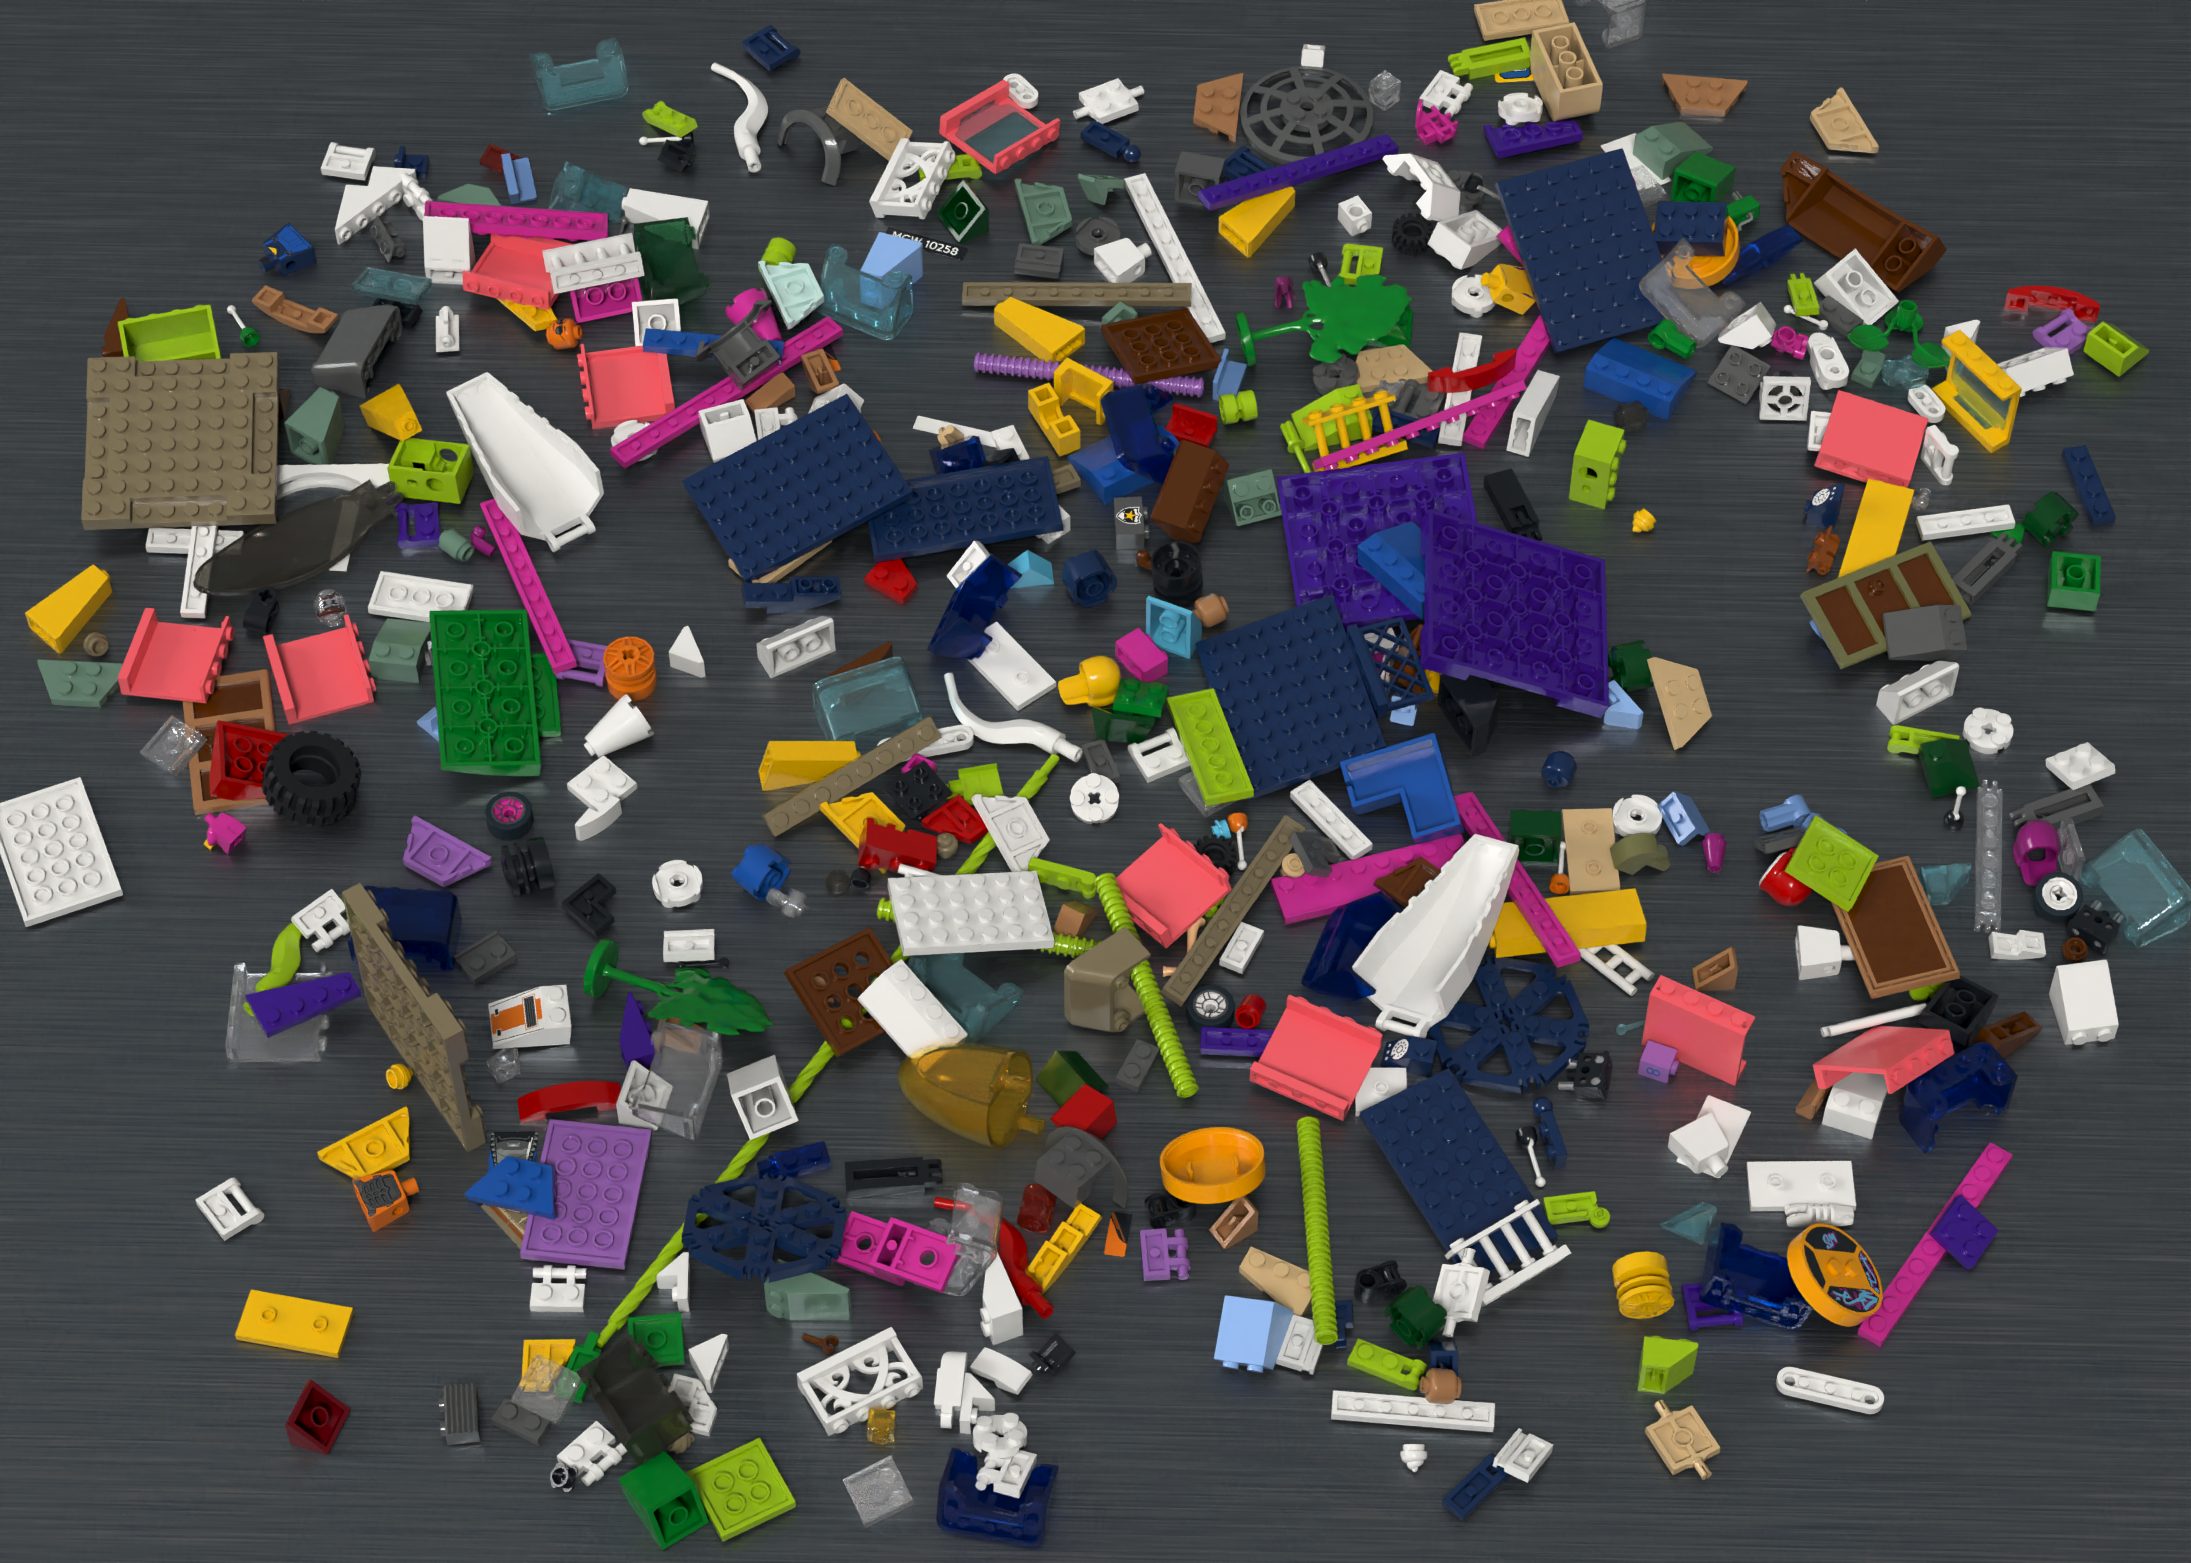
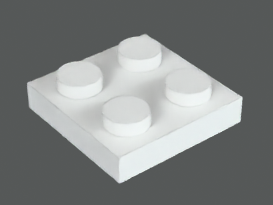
M2088 742L2046 759V767L2072 790L2115 774V765Z
M603 755L569 781L567 788L589 808L598 812L611 795L619 798L621 802L637 789V783Z

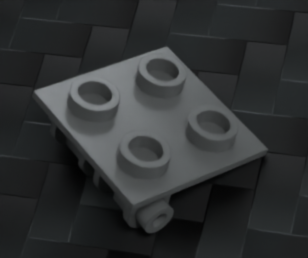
M1731 345L1707 384L1747 405L1760 382H1763V376H1769L1767 373L1771 365Z

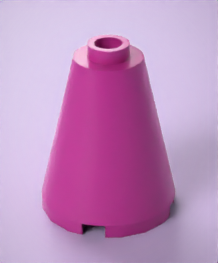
M751 288L742 292L733 299L735 303L731 308L729 305L726 307L725 314L735 326L752 310L756 301L769 300L763 288H760L761 291ZM770 305L767 312L751 328L760 339L782 341Z

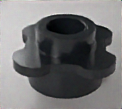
M558 1462L550 1474L551 1486L553 1488L560 1487L567 1493L571 1492L574 1488L573 1482L575 1477L578 1475L577 1467H568L564 1462Z

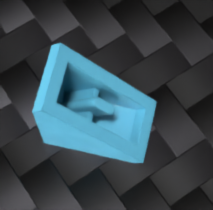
M1026 550L1004 566L1006 589L1054 584L1052 563L1029 550Z

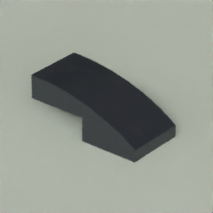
M378 296L372 305L389 304L399 307L404 327H412L423 312L419 305L401 304L398 297Z

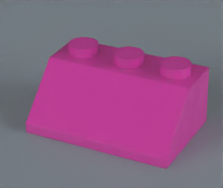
M638 277L568 291L576 323L633 312L632 302L642 301Z

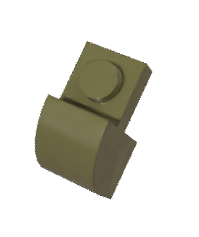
M1652 833L1629 835L1610 848L1614 868L1630 875H1634L1645 865L1661 871L1671 867L1666 846L1657 843L1655 834Z

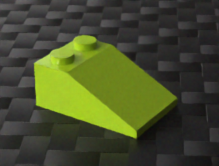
M1359 384L1335 389L1291 414L1297 434L1305 442V447L1303 448L1305 452L1318 449L1314 427L1303 424L1302 418L1308 417V413L1312 411H1328L1332 405L1351 404L1355 398L1364 397ZM1366 409L1367 418L1372 435L1373 418L1371 416L1369 409ZM1357 412L1344 416L1349 440L1362 439ZM1335 419L1323 422L1327 446L1341 444Z

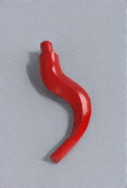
M935 1197L934 1207L969 1213L992 1228L999 1239V1257L1018 1300L1023 1305H1031L1042 1319L1050 1317L1054 1312V1306L1042 1295V1286L1028 1272L1026 1242L1015 1226L1003 1217L985 1208L962 1201Z

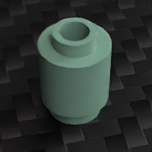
M453 528L445 530L439 537V547L457 561L466 562L474 553L475 547L472 545V542Z

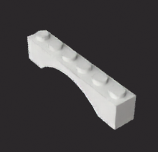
M389 464L278 465L277 500L296 491L308 488L332 487L351 491L368 501H392L393 495L387 469Z

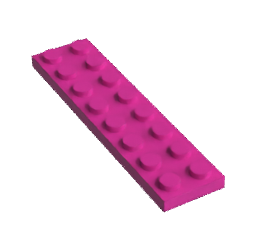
M425 201L424 216L469 218L471 232L478 235L489 233L498 234L503 237L519 235L523 238H532L534 236L544 237L548 240L564 238L569 241H593L607 238L608 213Z

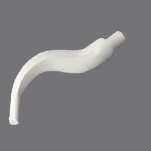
M714 62L711 70L738 83L748 98L746 110L735 122L734 138L739 155L742 159L746 160L749 171L758 172L761 169L758 157L761 150L757 134L767 118L768 105L766 99L751 81L735 71Z
M946 673L944 675L949 701L956 717L962 725L970 727L976 737L996 744H1034L1050 754L1060 753L1074 762H1078L1083 754L1082 748L1068 742L1064 733L1043 723L1028 719L988 722L978 718L959 699L953 673Z

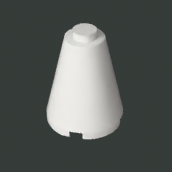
M627 694L622 696L584 737L587 742L583 745L591 756L596 754L599 758L654 735V732L650 730V725L637 706L633 707L630 702L632 700Z

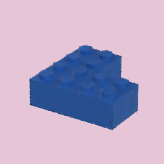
M1435 733L1340 762L1344 780L1348 786L1347 790L1352 808L1357 815L1403 802L1412 837L1416 844L1465 832L1440 743Z

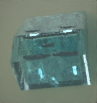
M565 162L556 175L548 209L608 213V222L619 223L622 213L623 197H626L627 187Z

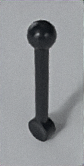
M721 958L719 961L694 963L678 961L676 968L720 966L722 969H725L729 966V960Z

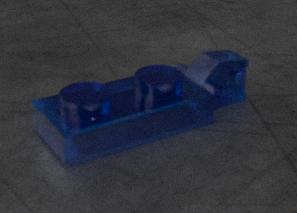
M825 1141L775 1153L768 1156V1159L757 1162L758 1173H761V1179H763L765 1173H768V1177L774 1176V1178H778V1175L782 1174L783 1180H785L786 1175L793 1178L832 1167Z

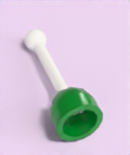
M233 305L228 306L227 312L233 315L242 329L240 340L244 346H255L260 340L257 330L253 327H246L236 313V307Z

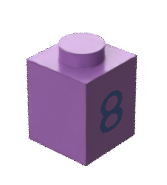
M1648 1040L1640 1059L1638 1074L1667 1084L1670 1076L1676 1075L1680 1061L1676 1060L1678 1050Z

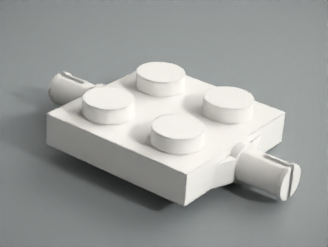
M1119 78L1080 92L1079 100L1084 107L1073 110V115L1076 119L1088 115L1097 122L1104 124L1138 111L1139 105L1134 98L1144 95V89L1140 85L1130 90L1122 84Z
M1471 1248L1464 1249L1461 1263L1454 1265L1442 1264L1433 1302L1440 1304L1447 1312V1316L1444 1318L1446 1319L1445 1328L1442 1333L1446 1337H1453L1457 1322H1477L1490 1271L1485 1268L1472 1266L1476 1250Z

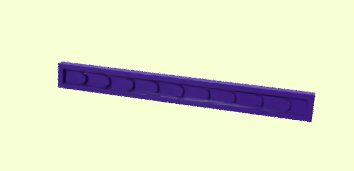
M1388 134L1201 189L1198 192V198L1209 211L1377 161L1383 159L1385 155H1397L1399 147Z

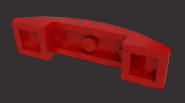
M2039 285L2009 289L2004 309L2027 312L2028 305L2061 311L2070 308L2079 320L2094 323L2097 321L2100 309L2098 302L2083 294L2064 288Z
M1513 348L1493 354V362L1453 373L1451 367L1428 372L1427 388L1432 392L1457 393L1485 387L1500 380L1515 367L1517 351Z
M577 1081L557 1084L530 1092L517 1099L520 1123L545 1120L547 1113L597 1106L598 1111L617 1109L616 1103L621 1092L620 1083Z

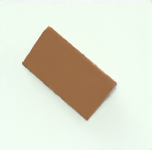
M1814 1077L1796 1107L1795 1112L1810 1120L1813 1119L1832 1086L1827 1089H1818L1816 1077Z

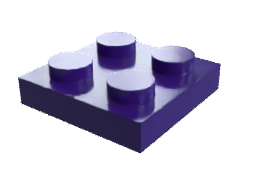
M1962 1195L1954 1198L1929 1235L1963 1267L1969 1270L1974 1267L1998 1232V1229Z

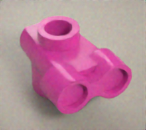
M1784 326L1778 331L1774 330L1770 346L1774 347L1778 352H1787L1792 354L1793 358L1803 360L1809 336L1800 333L1796 335L1792 328Z

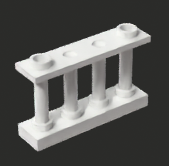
M632 233L542 251L546 273L550 272L554 294L644 276L640 252H635Z
M1538 1199L1531 1203L1528 1200L1521 1202L1514 1207L1516 1212L1466 1241L1462 1237L1449 1245L1451 1250L1445 1255L1447 1260L1457 1254L1462 1260L1464 1249L1480 1242L1501 1277L1499 1279L1501 1283L1493 1287L1492 1283L1488 1284L1487 1282L1481 1308L1571 1254L1566 1244L1560 1248L1552 1245L1533 1215L1532 1210L1540 1204ZM1521 1216L1544 1251L1542 1252L1544 1257L1538 1261L1534 1257H1530L1510 1225L1511 1222ZM1499 1229L1502 1230L1522 1262L1521 1267L1523 1270L1516 1274L1513 1270H1509L1489 1238V1235ZM1473 1260L1472 1266L1478 1267L1475 1261Z

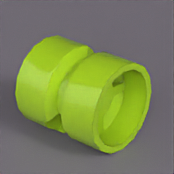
M779 237L770 240L761 261H766V265H779V262H789L792 264L797 251L790 241Z
M1252 390L1240 391L1237 396L1233 393L1219 395V409L1224 425L1238 423L1239 419L1245 422L1258 418L1256 399Z

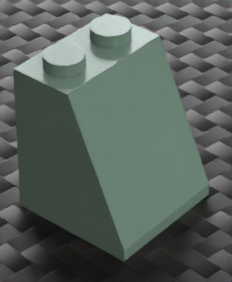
M320 387L284 423L292 454L313 465H330L333 463L345 425L339 396L333 391Z

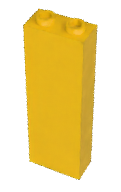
M1868 478L1838 578L1897 555L1911 508L1914 489Z
M1636 888L1544 898L1577 949L1645 941L1647 923ZM1503 903L1488 943L1489 948H1493L1495 957L1546 953V950L1515 903Z

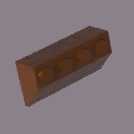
M1180 440L1150 519L1174 541H1183L1189 544L1200 542L1230 464L1215 450L1186 440Z

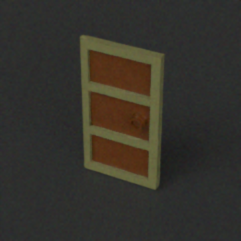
M1931 541L1800 594L1803 603L1840 669L1887 651L1882 620L1883 613L1933 605H1960L1963 620L1970 618L1972 615Z

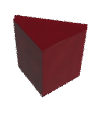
M308 1380L285 1424L290 1444L328 1455L351 1409L313 1380Z

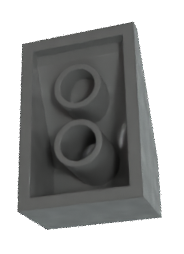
M1933 605L1882 614L1889 660L1956 661L1967 651L1960 605Z

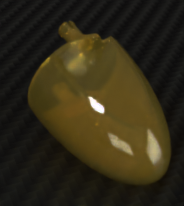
M946 1043L917 1050L905 1058L899 1066L897 1072L898 1084L903 1095L911 1105L937 1125L960 1137L1001 1150L1013 1141L1020 1130L1041 1135L1043 1133L1041 1130L1045 1129L1044 1119L1026 1115V1105L1032 1093L1033 1067L1031 1059L1025 1051L990 1044Z

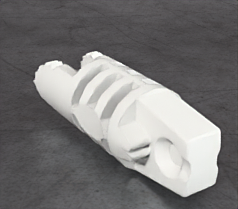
M1789 1204L1784 1208L1785 1215L1789 1216L1786 1219L1787 1226L1808 1228L1810 1225L1817 1223L1829 1224L1834 1227L1852 1225L1854 1219V1211L1851 1206Z

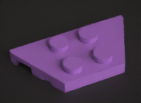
M415 815L413 816L411 833L407 839L408 846L403 857L404 866L440 886L446 887L492 864V857Z

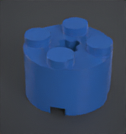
M761 843L757 846L751 844L744 851L745 857L734 868L731 877L757 900L765 901L771 898L767 895L772 890L777 892L783 886L791 870L787 865L791 863L767 843Z

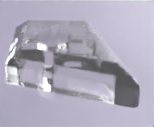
M517 1047L502 1048L486 1061V1065L498 1084L521 1075Z

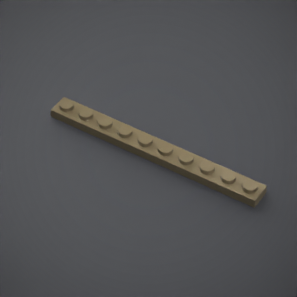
M963 282L962 306H997L1000 302L1013 297L1032 306H1115L1121 301L1127 306L1191 307L1192 283Z
M1284 815L1161 990L1163 995L1182 1007L1278 870L1283 859L1292 850L1293 845L1289 837L1294 831L1303 833L1306 829L1305 827Z

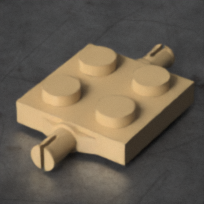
M1660 1400V1403L1657 1401L1654 1407L1661 1418L1658 1422L1647 1426L1645 1433L1672 1475L1687 1468L1695 1467L1702 1480L1709 1478L1712 1473L1704 1461L1719 1454L1720 1446L1694 1407L1691 1405L1681 1411L1671 1412L1664 1400Z

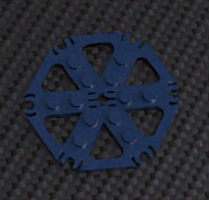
M1492 955L1491 960L1489 956H1485L1486 965H1479L1473 977L1484 1006L1457 1002L1447 1017L1428 1030L1430 1039L1437 1041L1436 1054L1442 1069L1446 1066V1069L1459 1070L1456 1073V1080H1462L1463 1084L1521 1094V1087L1519 1085H1522V1090L1525 1093L1528 1092V1083H1534L1539 1090L1541 1089L1542 1080L1546 1087L1579 1056V1053H1583L1586 1047L1587 1039L1580 1038L1579 1036L1588 1037L1589 1023L1570 979L1566 982L1567 976L1565 974L1561 978L1555 979L1557 969L1555 967L1551 968V965L1506 957L1496 958L1495 955ZM1508 968L1533 973L1536 977L1535 980L1511 1000L1500 974L1501 971ZM1558 995L1566 997L1573 1013V1018L1570 1020L1537 1016ZM1503 1016L1505 1021L1511 1023L1510 1031L1505 1024H1502ZM1445 1026L1476 1033L1459 1049L1451 1050L1446 1046L1440 1027ZM1529 1041L1564 1047L1566 1049L1551 1064L1542 1066L1538 1064ZM1502 1047L1512 1074L1500 1076L1480 1072L1478 1068Z
M761 1173L708 1185L705 1186V1189H700L699 1197L692 1195L688 1202L682 1232V1243L684 1248L689 1247V1255H692L693 1259L743 1281V1275L746 1274L747 1282L751 1281V1277L759 1276L761 1277V1283H765L766 1277L769 1276V1283L826 1269V1266L829 1267L831 1265V1258L838 1260L839 1255L841 1256L847 1211L845 1212V1207H840V1201L835 1196L786 1175V1180L783 1181L782 1174H779L777 1179L772 1180L768 1178V1173L763 1175V1179H761ZM746 1186H754L757 1189L754 1208L723 1194L724 1192L740 1190ZM789 1189L800 1191L803 1195L816 1199L815 1202L782 1210L784 1194ZM698 1213L708 1215L725 1223L707 1229H700L695 1226ZM827 1224H834L833 1235L828 1239H822L804 1231ZM747 1245L746 1256L743 1260H732L717 1253L718 1251ZM775 1246L803 1259L784 1264L774 1263Z

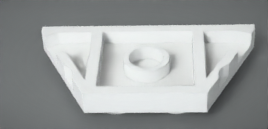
M981 794L974 795L971 800L1011 872L1027 871L1031 857L1037 858L1050 840L1027 798H1008L998 795L992 798L982 797Z

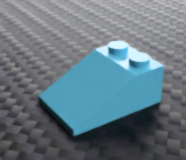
M1151 596L1146 598V634L1152 638L1157 648L1190 659L1197 648L1196 643L1200 642L1202 638V623L1191 610Z

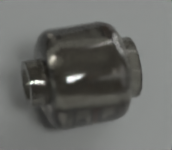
M1632 401L1618 405L1617 410L1613 413L1616 428L1624 429V433L1643 430L1646 427V422L1650 420L1648 408L1644 407L1641 402Z

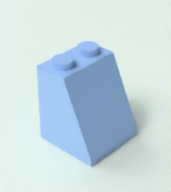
M879 232L860 270L862 302L884 307L919 280L924 274L922 243Z
M1225 1295L1214 1359L1222 1362V1367L1238 1370L1239 1365L1247 1366L1248 1371L1263 1373V1369L1273 1370L1294 1311L1271 1301Z

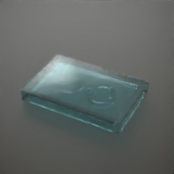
M366 267L351 285V293L417 305L431 288L432 279Z

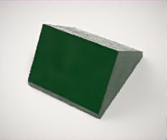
M962 180L936 213L959 243L989 231V209L968 182Z
M1092 707L1096 739L1139 744L1144 742L1155 722L1154 718L1147 715Z
M1056 1051L1036 1077L1039 1085L1059 1107L1083 1084L1090 1086L1100 1093L1108 1089L1105 1081L1077 1051Z

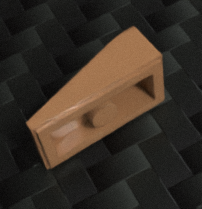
M781 372L744 402L755 415L754 410L778 407L796 397L795 386Z

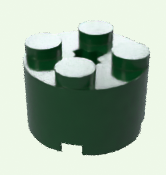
M2052 491L2034 504L2037 508L2033 513L2027 512L2022 520V525L2042 545L2050 548L2056 542L2058 536L2062 535L2065 537L2072 531L2073 526L2071 523L2079 516V513L2060 494Z
M1643 640L1613 646L1611 652H1608V666L1612 668L1613 672L1611 681L1615 680L1626 693L1654 686V682H1650L1651 672L1647 659L1652 658L1649 648H1643L1642 644H1645Z
M1417 1285L1415 1288H1408L1384 1310L1385 1318L1390 1316L1392 1323L1389 1326L1395 1335L1408 1346L1418 1345L1416 1349L1419 1350L1445 1328L1444 1318L1447 1316V1312L1440 1304L1433 1302L1424 1287Z

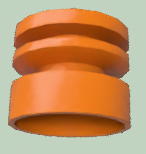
M628 636L616 639L608 645L604 651L603 662L609 692L617 699L627 694L632 700L630 702L645 699L652 694L657 686V671L652 646L641 638Z

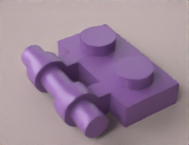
M1166 1228L1140 1230L1144 1281L1170 1280V1270L1178 1272V1279H1188V1270L1191 1267L1190 1260L1187 1258L1186 1250L1189 1248L1188 1239L1185 1238V1231L1177 1229L1174 1231V1237L1167 1238ZM1168 1250H1175L1176 1258H1169Z

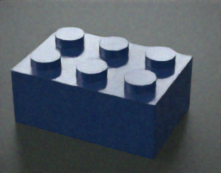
M1658 201L1654 231L1655 238L1653 241H1656L1660 254L1725 256L1729 220L1727 203Z

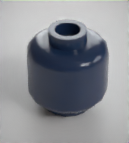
M1565 751L1553 752L1548 755L1541 769V776L1550 787L1563 788L1570 784L1577 770V764L1571 754Z

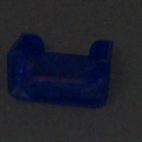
M952 1448L939 1484L936 1516L938 1526L944 1531L1026 1546L1039 1545L1043 1541L1058 1479L1059 1466L1051 1464L1035 1465L1020 1498L993 1492L994 1483L987 1485L985 1490L977 1489L975 1484L979 1470H977L978 1461L976 1456L971 1451Z

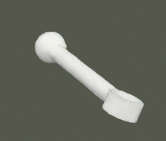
M1791 305L1784 307L1786 314L1792 313L1796 315ZM1799 316L1818 325L1821 330H1826L1828 327V322L1825 320L1819 321L1810 316Z

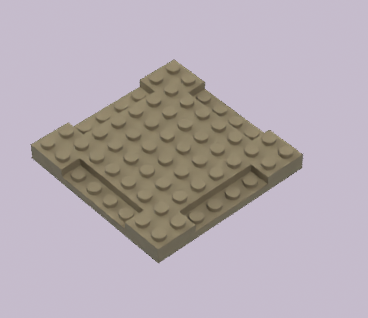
M278 352L230 353V359L136 361L135 356L88 358L85 479H83L81 515L84 530L277 524L280 364Z
M361 883L352 886L342 892V897L368 1008L464 1148L469 1152L486 1143L484 1132L487 1129L481 1119L484 1117L481 1108L477 1103L473 1105L470 1101L471 1096L466 1087L468 1081L463 1073L465 1071L463 1062L469 1059L467 1048L470 1047L464 1035L467 1032L466 1027L460 1018L456 1020L452 1015L454 1012L447 1000L443 1001L438 993L431 995L428 982L424 977L419 978L417 975L418 970L412 959L407 960L405 958V951L399 941L394 942L391 938L392 932L386 924L389 922V918L383 908L378 909L375 905L377 902L373 893L370 890L366 891Z

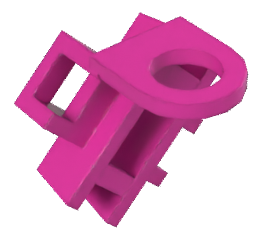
M1420 99L1415 121V128L1420 139L1428 145L1437 140L1441 144L1454 138L1459 124L1458 121L1452 123L1450 121L1451 113L1442 115L1435 106H1431V112L1426 114L1423 111L1424 100Z

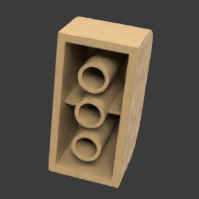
M1575 22L1533 30L1530 50L1531 70L1551 119L1559 121L1598 113L1601 106L1603 83Z

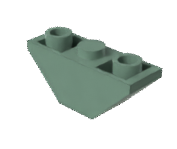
M472 184L463 185L441 194L437 198L438 202L501 206L490 188Z

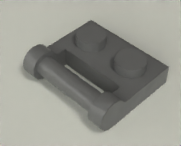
M1408 379L1399 404L1393 411L1417 419L1426 418L1439 413L1446 399V393L1429 391L1427 386L1420 385L1414 379ZM1413 394L1419 396L1411 414L1406 413L1405 410Z

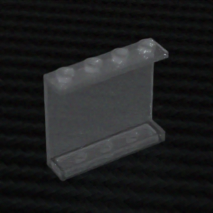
M321 962L320 973H295L288 985L333 976V972H329L327 962ZM235 963L225 1046L229 1062L321 1061L322 1051L327 1050V1037L324 1036V1030L329 1029V1015L325 1012L267 1038L256 1017L249 1015L245 1011V1007H243V1004L247 1002L245 995L256 992L255 985L265 974H248L245 963Z

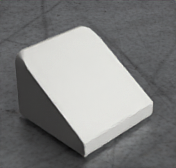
M1303 45L1301 65L1323 67L1325 47L1321 45Z

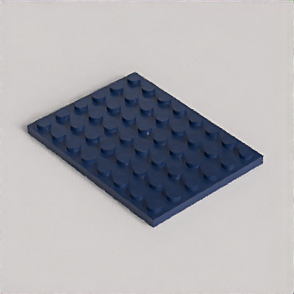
M1623 148L1496 182V190L1555 355L1653 328L1663 319L1674 322L1683 318L1656 241H1653L1655 237Z
M848 394L835 399L682 480L684 488L745 583H752L753 580H758L914 497L912 489Z
M1332 594L1196 643L1210 689L1214 688L1254 789V797L1247 798L1248 801L1341 768V761L1386 748L1354 654L1346 639V632Z

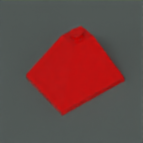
M218 720L209 775L210 796L232 801L266 798L262 790V777L269 753L273 750V746L278 741L283 740V737L288 734Z

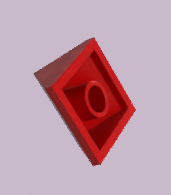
M1083 1084L1050 1118L1057 1128L1063 1126L1074 1127L1087 1131L1099 1139H1102L1117 1124L1114 1101L1086 1084Z

